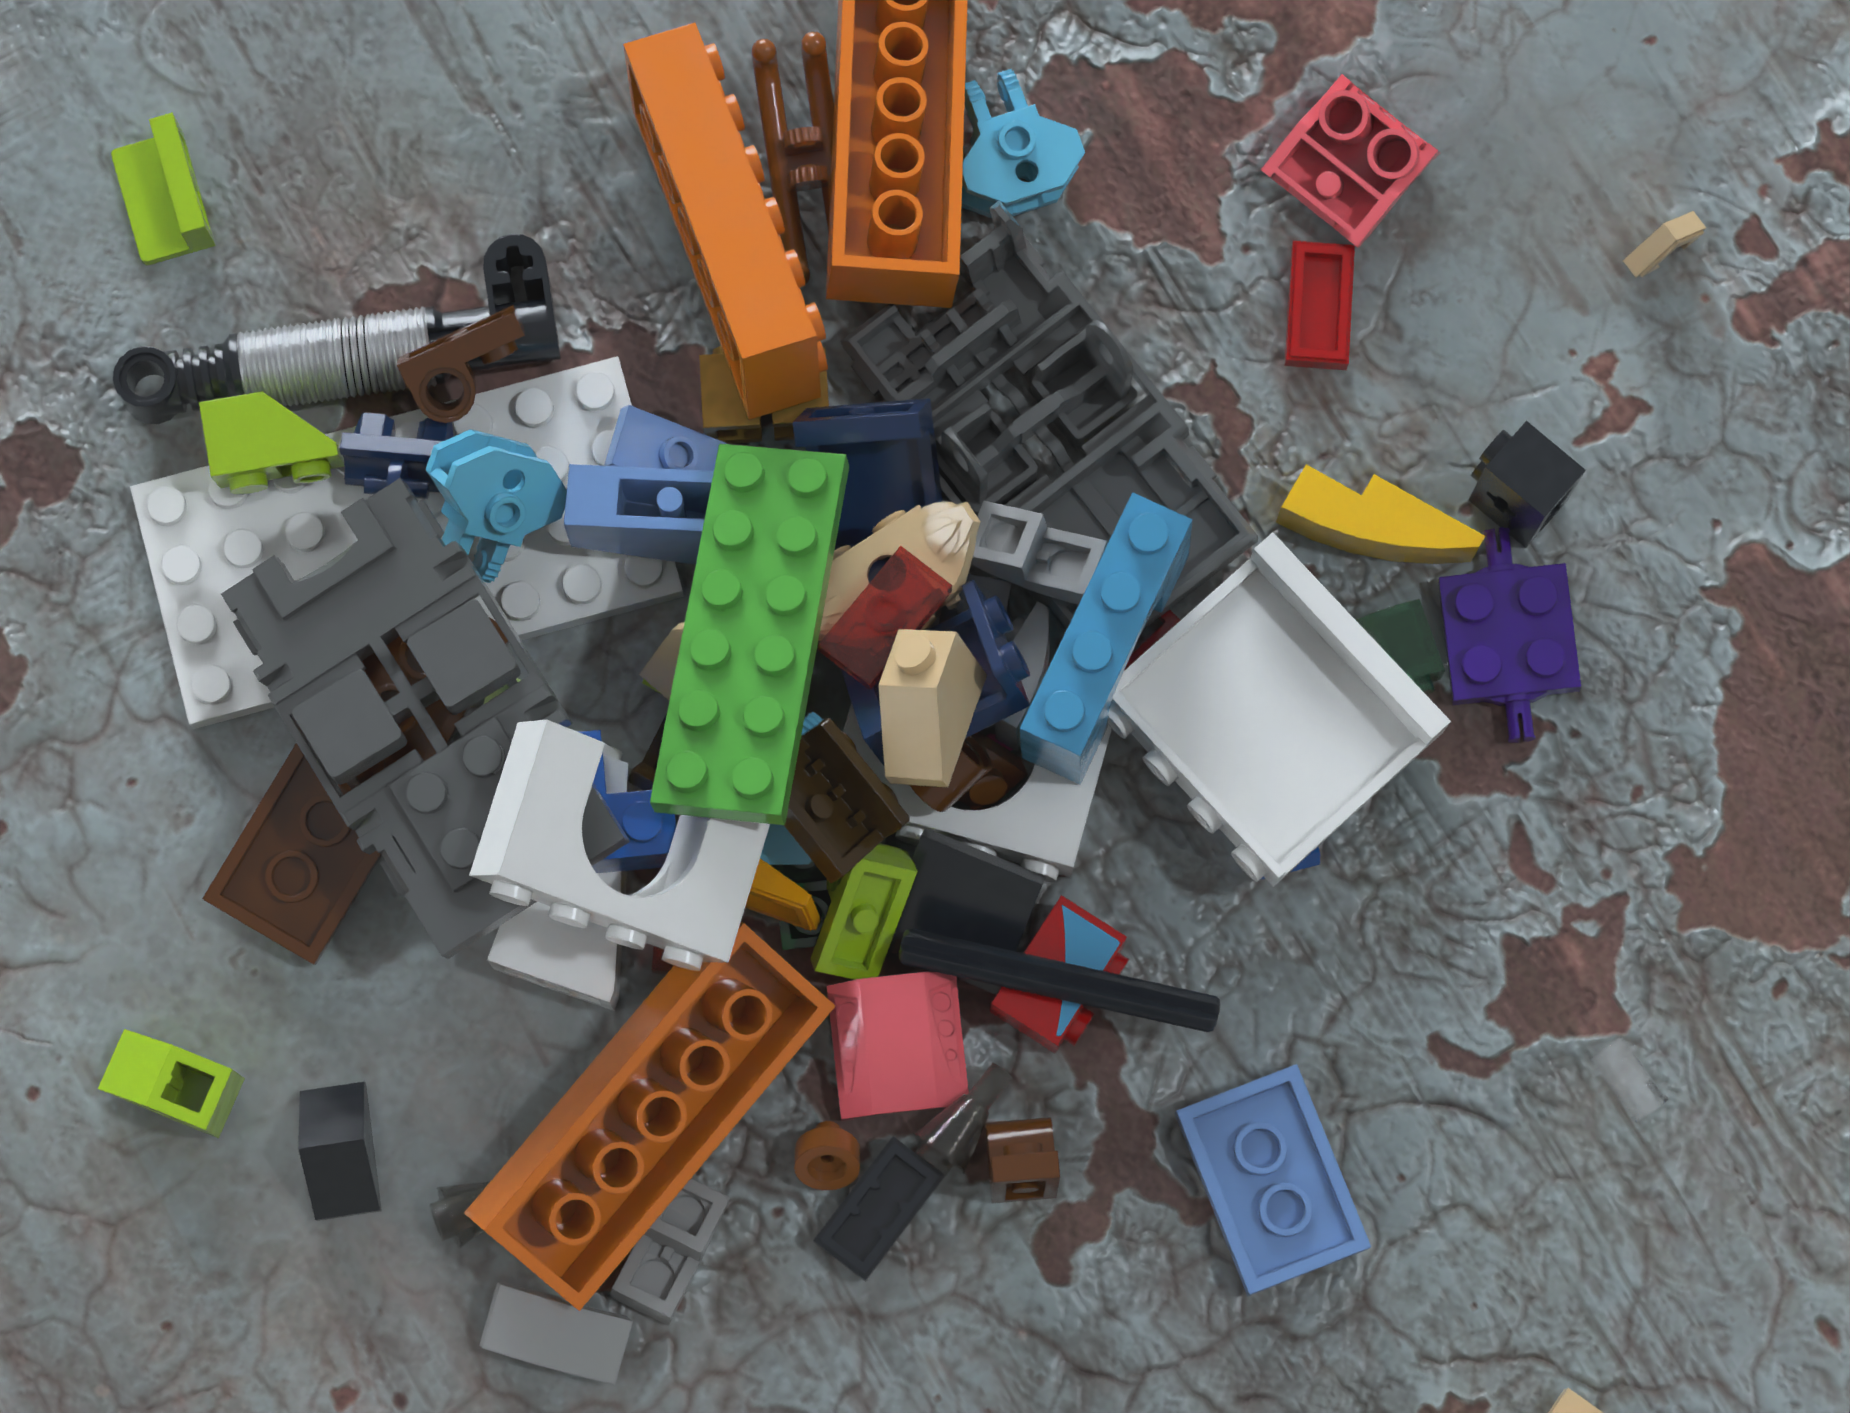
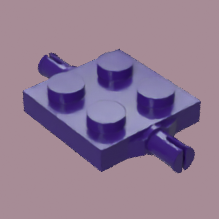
M1500 527L1498 530L1500 552L1497 551L1495 528L1483 531L1488 567L1471 574L1444 576L1438 579L1453 705L1486 702L1497 706H1505L1509 735L1508 742H1520L1518 718L1521 719L1523 742H1529L1536 739L1530 703H1534L1547 695L1580 692L1581 690L1566 563L1534 567L1513 564L1509 535L1510 529Z

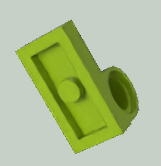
M879 843L843 877L833 883H830L827 879V889L831 904L810 958L815 971L853 980L879 976L918 872L913 860H911L909 853L905 849Z

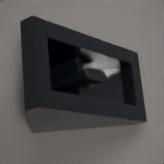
M366 1082L300 1091L298 1150L315 1220L320 1221L382 1211Z

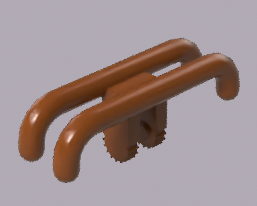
M814 31L805 34L801 41L812 127H801L788 131L775 44L771 40L760 39L752 47L753 69L772 195L778 204L785 228V233L781 234L780 238L785 251L792 249L796 251L803 270L805 285L810 279V271L797 192L822 188L829 233L834 101L826 41L821 33Z

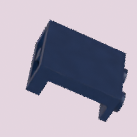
M930 398L806 408L793 421L796 447H805L806 451L846 454L849 462V472L835 550L845 545L853 547L871 536L873 528L881 520L900 510L908 512L917 505L923 508L927 505L943 501ZM891 557L883 559L890 561V566H893L895 573L906 574V568L899 560Z
M974 580L962 585L969 609L928 629L930 631L957 632L987 674L966 738L1030 706L1021 681L1030 676L1028 666L1015 642H1007L1005 634L1014 630L1009 615L998 596L995 595L986 599ZM837 645L834 647L863 740L884 766L878 685L892 648L872 657L868 650Z

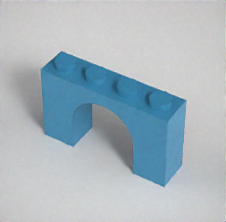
M1132 492L1019 728L1023 759L1081 785L1108 728V712L1113 696L1139 636L1152 611L1163 612L1189 557L1193 519Z

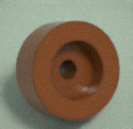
M823 1121L818 1123L814 1129L801 1135L795 1144V1174L803 1184L818 1190H837L850 1185L856 1180L860 1172V1145L857 1139L851 1133L841 1129L835 1122Z

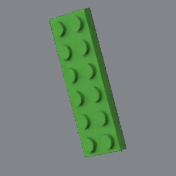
M719 444L651 793L650 804L654 812L785 825L849 472V462L846 454Z

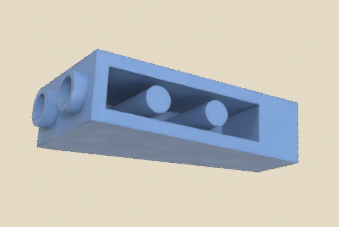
M569 464L564 527L571 547L696 565L714 471Z

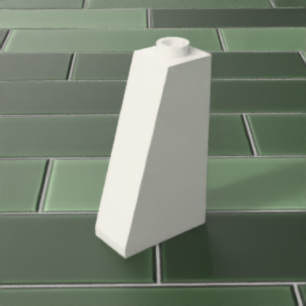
M605 744L603 749L606 794L632 792V784L628 782V777L631 773L629 763L621 761L623 753L620 750ZM627 871L597 873L608 886L620 893L626 894ZM540 902L534 903L499 926L487 959L494 970L615 1011L619 1000L622 945L605 938L608 928L588 921L586 928L561 923L548 917L550 906Z

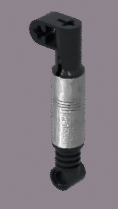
M508 234L495 240L488 247L484 255L483 270L488 306L443 313L434 306L425 308L422 306L420 309L415 307L414 310L411 308L407 311L403 309L401 312L396 310L395 313L393 311L389 313L384 311L383 314L379 312L376 315L373 313L371 315L367 314L365 318L360 315L358 319L352 316L350 320L345 317L343 321L339 318H334L333 321L328 319L326 323L321 320L320 323L315 321L314 324L310 322L307 325L302 323L301 326L296 324L294 327L290 324L288 328L284 325L282 329L278 326L276 329L271 327L270 330L266 328L263 331L258 329L257 332L252 330L251 333L246 330L244 334L242 332H239V334H229L223 343L215 344L214 353L210 352L208 346H200L199 355H195L192 348L183 349V357H179L176 350L163 352L154 347L140 346L127 351L119 358L113 371V384L127 411L136 420L145 424H160L169 421L178 413L186 412L187 404L191 405L193 411L200 410L199 402L261 391L284 407L287 404L291 407L293 404L298 406L299 403L303 405L306 402L310 404L312 401L317 403L318 400L323 402L325 399L329 402L331 398L336 400L337 397L339 399L343 397L348 399L350 395L355 398L357 393L362 397L364 389L365 393L369 396L372 390L377 395L379 387L380 391L384 394L387 390L389 392L393 390L398 392L399 389L404 391L407 386L397 367L398 357L514 305L525 332V336L514 340L518 350L486 365L483 364L480 356L468 361L473 372L560 360V347L546 258L542 248L534 239L523 234ZM523 266L522 275L528 301L515 302L510 279L511 267ZM437 374L431 378L427 387L429 388L431 384L433 386L445 384L453 374ZM159 375L164 378L161 389L150 396L135 394L138 382L144 377Z

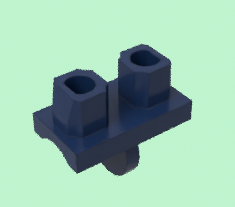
M363 412L360 415L354 433H342L340 454L344 458L345 485L364 486V494H376L401 478L407 483L416 498L428 499L429 492L440 493L425 469L433 446L454 437L452 422H437L426 418L424 421L419 422L416 439L395 437L394 419L389 418L386 414Z

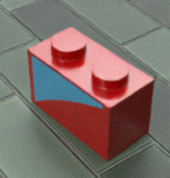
M1062 895L1024 952L1029 955L1121 975L1130 960L1120 953L1125 945L1127 936ZM1001 987L990 1008V1013L1053 1053L1057 1052L1064 1040L1075 1046L1095 1015L1094 1012L1086 1008V1005Z

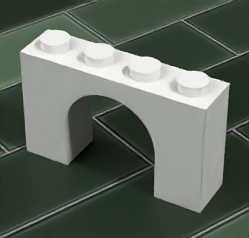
M851 702L843 732L852 739L857 746V752L881 782L893 790L898 803L910 817L909 822L896 831L895 838L917 846L924 829L928 828L1001 859L1019 863L1021 867L1046 876L1044 880L1046 882H1056L1058 875L1071 878L1112 731L1109 725L1081 785L1035 764L1029 779L1020 791L998 806L983 810H962L950 807L945 812H938L924 803L909 785L889 783L885 777L884 766L863 740Z
M550 720L518 722L469 876L492 884L489 894L500 900L528 906L530 899L550 906L548 917L561 923L586 928L588 921L606 927L608 930L605 938L614 943L641 950L644 949L645 943L664 949L662 960L672 965L700 971L702 962L728 963L770 824L680 815L666 861L657 876L647 886L633 894L626 895L608 886L592 868L585 852L582 837L583 814L605 743Z

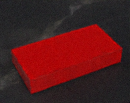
M1307 241L1292 242L1284 366L1347 370L1350 350L1355 245Z

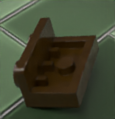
M825 718L801 735L784 826L828 881L833 883L848 873L885 838L900 830L909 822L910 817L898 803L893 790L881 782L857 752L852 739L841 731L830 718Z

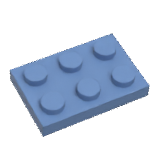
M1297 1064L1189 1105L1174 1113L1247 1296L1371 1248L1369 1239Z

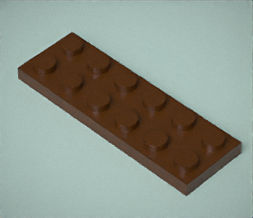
M489 617L504 643L508 646L509 642L497 622ZM401 637L386 645L411 686L427 677L407 643H404ZM375 653L362 661L367 668L364 672L384 702L400 693ZM439 699L425 709L446 743L449 744L457 731L454 723L464 718L470 707L457 715H452L442 700ZM414 715L398 724L407 739L406 746L357 775L361 784L414 749L418 751L423 761L436 754ZM296 743L202 899L311 964L316 965L382 854L375 851L369 855L361 850L357 843L359 836L354 830L347 827ZM347 783L338 784L344 795L352 790Z

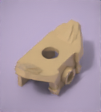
M942 501L923 508L917 505L908 512L904 510L894 512L881 520L873 528V534L853 547L845 545L834 550L818 641L869 651L872 649L875 654H880L890 649L887 642L896 637L898 629L926 630L936 620L935 611L945 605L949 610L955 608L961 601L959 593L963 590L962 585L966 583L975 551L977 532L981 522L969 503L955 504ZM886 557L899 560L906 568L904 584L892 593L876 591L868 580V573L873 563Z

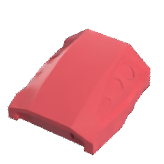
M1341 74L1322 98L1296 124L1261 168V171L1359 248L1409 186L1440 152Z
M917 972L862 978L827 986L828 999L835 1005L834 1009L830 1012V1023L841 1121L873 1115L936 1108L970 1107L956 976L938 972Z

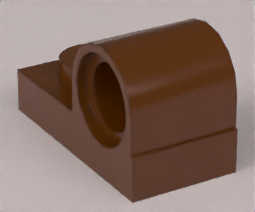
M514 305L398 357L397 367L423 414L434 421L444 423L457 421L468 414L474 404L476 394V381L468 361L480 356L483 364L486 365L512 354L518 350L514 340L525 336L524 326ZM441 373L453 374L462 382L464 392L454 402L440 403L434 400L428 393L427 384L431 378Z
M979 731L965 738L948 787L909 786L924 803L938 812L947 811L958 800L973 810H983L994 806L1023 780L1028 773L1019 756Z
M1051 1117L986 1122L991 1202L1004 1203L1057 1198L1060 1169L1058 1151H1055Z

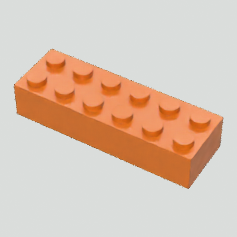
M838 0L826 299L952 308L960 275L968 0Z
M696 22L623 44L633 114L748 420L821 398L819 373L828 370L827 359L821 343L822 340L826 339L823 321L815 302L805 304L800 287L805 286V278L799 258L794 249L789 251L784 249L780 235L785 233V228L775 198H764L760 183L765 181L761 161L754 145L744 146L740 131L745 130L742 113L735 95L725 96L720 81L725 79V74L716 45L711 43L704 46Z
M741 922L728 963L702 962L700 971L689 970L675 965L671 968L464 1214L580 1311L834 1009L835 1005L745 923Z

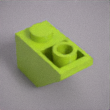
M263 391L199 402L211 478L220 488L229 487L231 494H250L263 491L268 488L267 480L293 476L294 483L319 482L331 477V469L344 467L343 455L340 454V448L335 441Z
M124 1029L98 1089L219 1139L245 1078L229 1067L192 1052Z

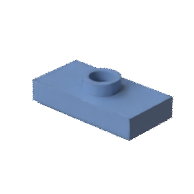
M627 405L620 410L604 466L714 471L719 444L728 443Z

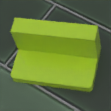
M173 112L149 119L153 138L115 148L111 152L138 252L145 265H152L216 246L184 133Z

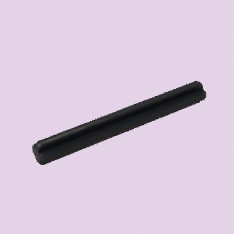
M912 928L904 932L899 950V961L903 965L1203 1032L1214 1030L1220 1012L1221 1004L1217 996Z

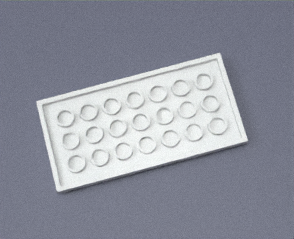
M616 356L475 394L474 404L468 414L452 422L453 434L456 436L472 429L526 443L533 449L537 458L544 459L552 465L567 489L569 464L604 466L620 410L627 405L632 406L619 357ZM457 399L451 400V401H448V402H444V403H446V404H447V403H451V402L456 401ZM421 409L389 418L394 419L395 437L416 439L419 422L429 417L424 415ZM356 426L325 435L335 441L340 448L342 433H354ZM209 465L130 486L188 722L193 729L274 708L268 697L270 690L266 685L258 681L253 672L254 669L263 663L258 655L254 656L235 627L233 621L238 618L231 612L221 593L254 573L253 568L273 555L284 563L292 578L296 581L327 564L358 541L341 511L362 498L366 500L374 494H364V486L345 485L344 467L331 469V477L319 482L294 483L293 476L267 480V489L250 494H231L229 487L220 488L211 478ZM429 492L428 499L423 500L443 531H445L449 520L441 512L445 499L439 492ZM565 510L561 519L525 535L521 547L510 545L505 561L501 565V571L498 573V578L496 577L494 582L491 581V583L485 582L521 641L684 597L674 561L571 547L564 527ZM477 536L474 538L468 555L471 561L474 560V554L477 552L476 548L480 537ZM480 595L475 599L479 601L488 617L495 620Z

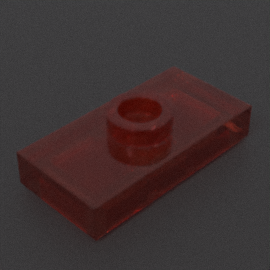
M900 546L818 644V649L863 686L871 690L883 674L898 629L921 630L950 595L952 584Z

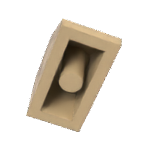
M898 629L878 685L885 777L890 784L948 787L987 677V674L957 632Z

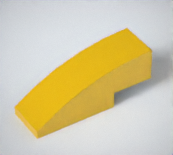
M1307 464L1281 506L1276 523L1313 541L1349 553L1395 562L1424 564L1471 562L1485 538V535L1375 474L1361 495Z

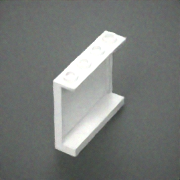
M1273 532L1253 549L1249 560L1123 671L1108 712V725L1120 737L1125 739L1131 733L1148 751L1142 758L1153 774L1167 786L1175 781L1188 794L1192 801L1187 804V808L1194 818L1211 834L1220 829L1237 847L1231 852V855L1241 869L1256 882L1264 876L1273 887L1435 741L1451 722Z

